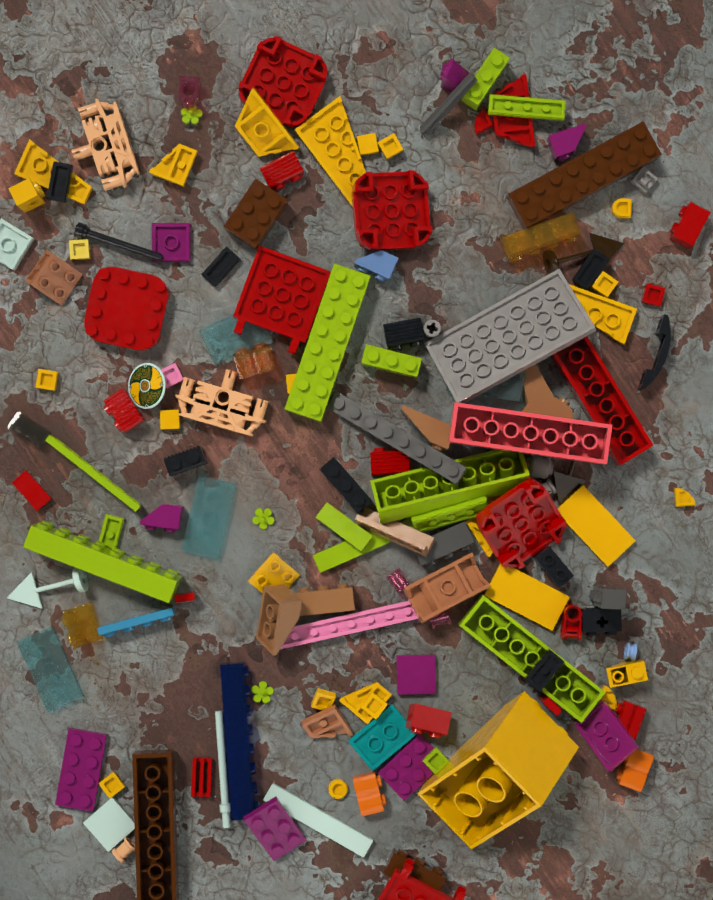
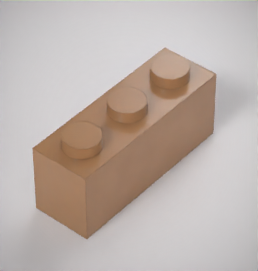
M348 583L337 584V588L330 589L329 585L318 586V590H310V587L299 588V592H295V595L302 600L300 616L355 610L353 586H349Z

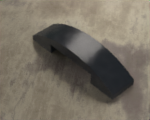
M666 314L660 317L655 335L662 336L652 370H643L638 389L646 388L657 377L666 361L671 341L670 321Z

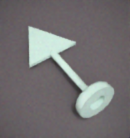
M74 567L72 571L73 579L37 588L33 573L31 572L7 599L42 609L38 592L73 583L79 592H86L89 587L86 571Z

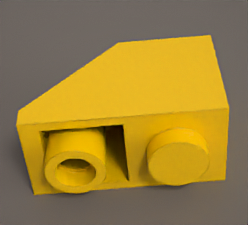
M641 659L621 662L606 668L610 688L648 680L645 662Z

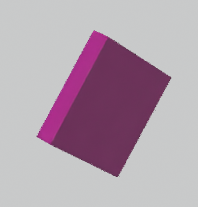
M152 223V251L163 255L161 261L152 259V262H191V224Z
M435 654L396 655L397 695L436 694Z

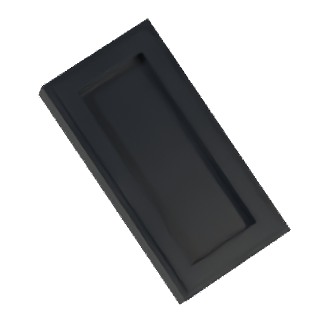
M53 162L47 200L67 203L73 165Z
M226 246L201 275L217 288L241 259Z
M593 248L572 280L588 291L610 258Z

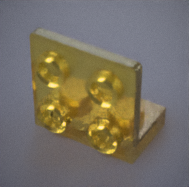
M92 602L63 611V616H61L62 622L68 628V641L70 645H73L74 649L103 639V636L98 634L97 628L99 623Z

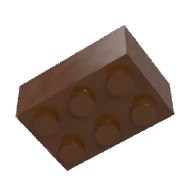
M255 179L223 227L225 231L257 251L259 245L261 246L287 207L288 200Z

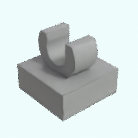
M643 167L631 183L646 194L659 178Z

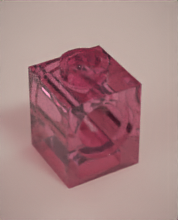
M180 76L178 95L180 105L187 108L199 106L201 89L199 77ZM189 90L194 91L190 96L185 95Z

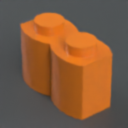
M640 749L633 752L624 760L622 768L619 767L615 775L617 783L641 792L654 755Z
M375 771L352 776L361 816L383 812L384 806L387 803L385 795L380 794L379 787H382L380 775L376 776Z

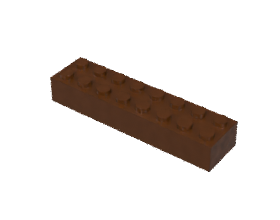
M643 121L508 194L506 199L523 230L526 231L658 160L662 154Z
M174 749L135 751L132 754L137 900H179Z

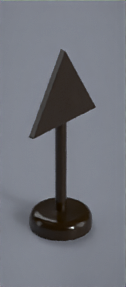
M589 233L593 248L608 258H611L624 244ZM546 250L543 252L546 272L550 274L559 269V263L589 256L592 250L559 259L554 251Z
M571 461L567 474L553 471L558 506L565 502L586 482V480L572 476L577 461Z

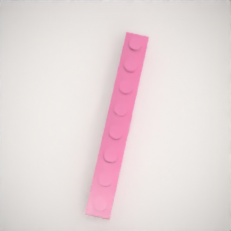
M408 600L296 625L280 649L418 619Z

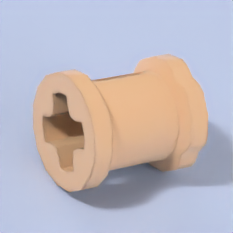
M125 837L124 842L118 848H114L112 853L117 860L124 863L126 858L135 851V843L129 837Z

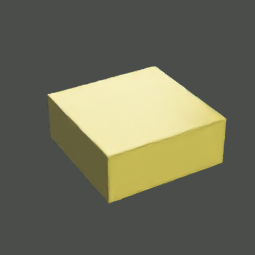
M88 239L69 240L70 260L91 259Z

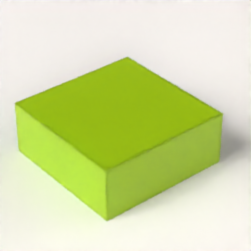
M437 747L422 759L435 775L450 762Z

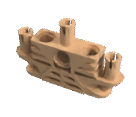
M95 99V103L78 107L82 119L96 114L100 115L95 116V120L92 117L88 118V122L82 120L89 144L71 149L74 154L73 157L75 161L93 155L101 178L105 177L104 174L110 176L111 172H114V174L119 173V175L101 179L104 190L107 191L122 185L125 189L136 173L139 175L140 172L117 102L114 101L113 104H109ZM104 110H114V113L106 115ZM102 121H104L107 131L104 130ZM107 139H110V142H111V145H112V148H111V149H110L109 144H108L107 141H106ZM104 143V148L97 151V144ZM113 156L116 157L118 166L115 165ZM133 166V168L125 174L124 168Z
M226 369L221 387L198 381V388L196 387L195 389L196 394H194L193 399L190 396L195 380L183 377L179 395L175 394L181 408V413H178L179 416L251 437L253 436L251 433L262 423L266 422L263 419L269 401L263 400L261 407L262 399L257 398L253 415L249 416V409L252 407L251 402L254 401V397L232 391L237 372L232 371L231 373L230 370ZM223 392L228 393V401L221 403L219 401L220 394ZM197 399L209 402L210 405L197 403ZM215 402L224 407L228 406L227 411L215 408ZM187 403L193 405L190 413H187ZM232 409L246 414L245 416H242L239 414L232 413ZM251 421V426L244 430L245 422Z

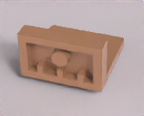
M46 250L25 281L62 305L82 277V273Z

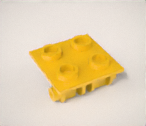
M273 552L251 576L248 582L263 594L264 586L285 584L289 588L300 574Z

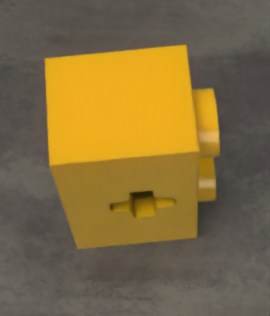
M30 178L8 188L16 205L25 213L46 203L43 198L46 195L42 187Z

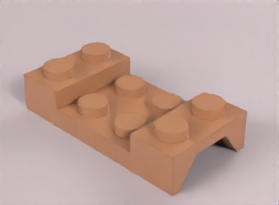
M470 553L406 586L403 591L422 624L455 605L489 589L491 585L483 578L476 565L473 553Z

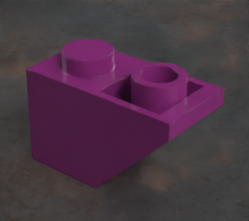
M450 59L448 64L445 63L440 73L441 87L453 91L469 72L456 61Z
M162 504L140 521V525H145V529L149 530L163 527L165 532L175 533L176 529H181L184 506Z

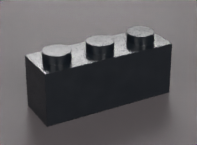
M335 457L319 469L357 513L372 501Z

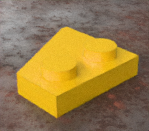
M178 144L170 154L161 159L162 161L154 168L152 167L149 173L184 187L198 151Z
M375 682L341 697L339 701L368 725L373 717L361 709L363 703L372 692L385 702L392 696V693L380 683Z

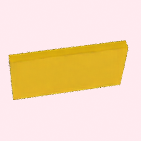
M584 485L578 488L557 508L561 516L566 520V524L607 567L636 541Z
M501 563L490 582L491 587L484 593V596L553 631L570 598L564 593L515 568H505Z

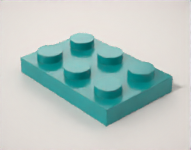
M392 703L382 711L377 719H372L368 725L366 724L348 739V742L373 771L416 734L412 733L411 729L405 728L407 720Z

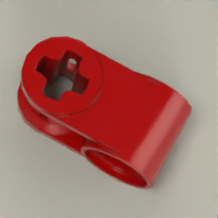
M573 603L566 604L562 611L561 640L568 638L581 641L582 611ZM571 608H576L577 614L574 617H568V611Z

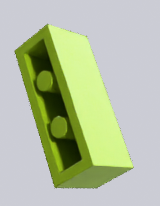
M493 48L475 75L478 81L463 96L461 101L477 111L508 65L510 57Z
M366 344L361 365L417 379L422 358Z

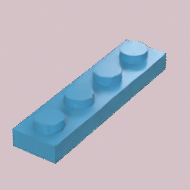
M173 606L100 626L97 628L98 634L110 637L116 635L117 630L123 629L124 632L135 630L134 626L142 624V627L153 625L154 620L160 619L161 622L171 620V616L176 614L175 608Z

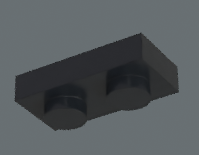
M548 649L524 679L540 692L563 665L564 661Z

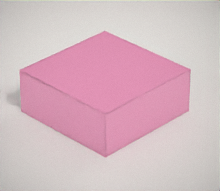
M176 363L161 369L165 377L167 389L183 381V376Z

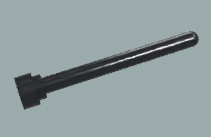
M78 222L76 225L74 236L77 238L89 237L158 261L163 259L161 253L92 231L90 227H87V224Z

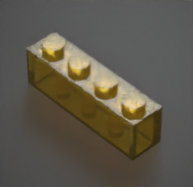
M574 212L503 236L499 241L506 261L512 260L515 263L522 260L525 255L535 256L540 254L542 249H555L559 247V243L565 241L566 244L575 242L581 232Z

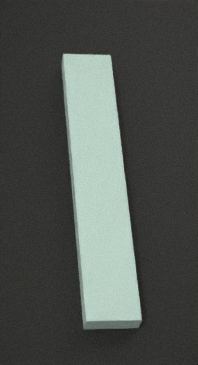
M272 783L263 801L267 802L277 796L291 817L364 858L373 842L372 838L279 785Z

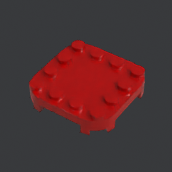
M282 37L267 38L264 41H260L257 45V50L242 81L239 83L240 100L245 104L251 89L254 87L284 126L297 128L307 121L312 114L327 81V66L323 58L318 54L314 55L282 40Z
M414 170L372 173L371 171L359 177L352 187L354 229L359 245L368 250L413 249L424 244L432 234L433 228L430 224L428 181H425Z
M118 267L101 268L95 275L84 318L85 332L93 340L100 343L137 351L152 349L161 339L160 335L168 300H170V292L167 285L159 277Z
M533 478L518 484L487 505L476 515L480 533L495 557L505 568L517 567L521 569L525 567L524 561L554 541L558 545L563 540L561 536L564 533L565 527H567L566 520L561 516L549 495L550 493Z

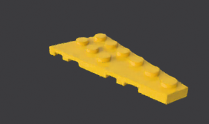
M339 96L297 127L295 132L352 206V187L354 182L366 173L341 96Z

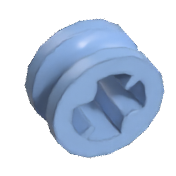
M627 642L624 649V659L630 658L631 661H635L637 644L630 645Z

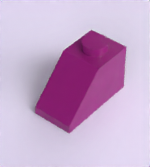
M585 123L548 136L547 143L554 161L560 160V162L571 158L570 156L575 151L586 128Z

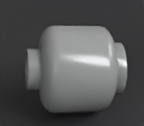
M531 455L530 459L526 458L530 477L546 479L549 475H552L554 460H551V457Z

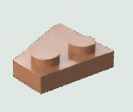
M336 705L302 720V726L311 739L321 737L332 738L336 737V734H347V737L353 736V729Z

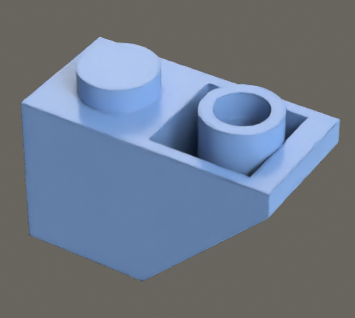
M380 250L356 259L354 266L357 267V271L367 274V272L371 273L376 280L384 282L385 280H390L399 258Z

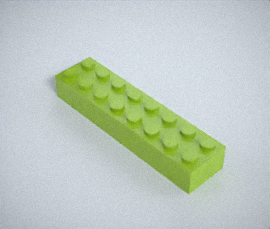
M337 264L333 265L285 406L286 411L322 423L370 282V275Z
M493 450L456 459V462L467 468L458 485L427 467L370 480L380 524L413 517L482 496L491 498L503 495L530 478L524 455L518 452Z
M45 520L31 525L23 548L170 603L177 593L183 576L178 575L179 572L174 569L168 568V570H165L156 562H144L142 557L132 555L131 557L119 548L112 550L107 547L106 543L89 541V537L78 534L76 536L71 534V530L63 527L60 529L55 528L53 523Z
M483 594L479 596L458 623L460 627L524 678L548 649L554 652ZM554 652L564 663L541 691L582 723L606 692Z

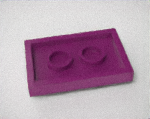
M604 700L592 709L582 723L578 721L575 724L607 771L611 772L639 748L630 733Z
M417 734L378 771V774L403 801L433 774L422 759L434 747L422 734Z
M277 796L243 817L245 823L273 861H276L307 841L305 835Z

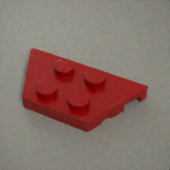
M526 74L521 75L520 78L509 83L493 95L529 97ZM492 115L496 136L535 148L532 118Z

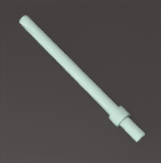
M215 711L221 804H219L220 813H222L223 828L231 827V803H229L223 711Z

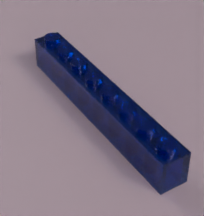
M245 661L220 664L231 821L244 820L243 817L259 807V803L255 801L254 795L258 793L257 782H253V774H256V763L252 762V755H255L254 743L250 741V735H253V724H249V716H252L251 704H248L247 697L251 696L250 685H246V677H249V667L245 666Z

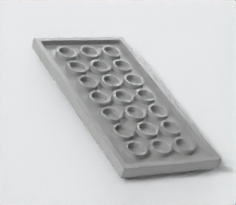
M557 269L424 344L457 403H466L596 331V328L560 269Z

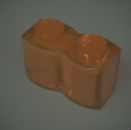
M265 342L255 344L254 348L248 350L240 348L235 351V354H232L239 379L276 369L270 345L265 344Z

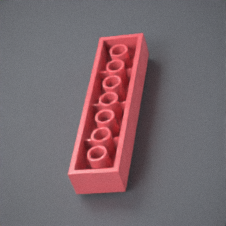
M455 402L453 404L448 443L605 465L608 461L612 425Z

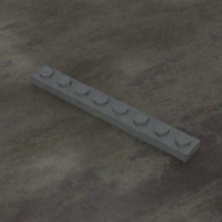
M337 391L327 406L329 410L458 485L467 470L465 466Z

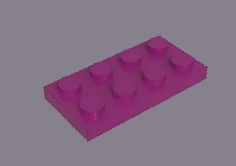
M76 728L68 729L55 805L94 811L108 734Z

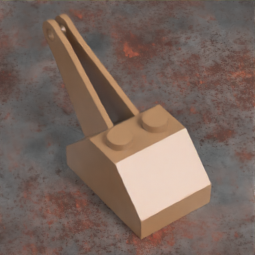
M536 364L519 373L526 402L520 412L574 419L572 409L569 407L570 403L561 397L559 399L554 398Z

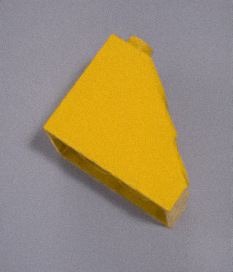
M524 691L505 704L482 728L449 758L450 762L441 771L427 779L417 794L472 850L541 807L579 746L568 736L565 729L558 726L541 708L540 704Z

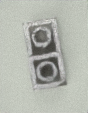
M16 411L6 426L40 449L45 444L47 437L51 435L50 431Z

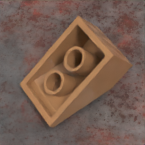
M402 406L400 411L427 443L431 444L432 448L439 452L446 451L449 448V424L407 406Z
M285 584L264 586L256 639L273 656L277 655L299 620L300 611L302 610V600Z

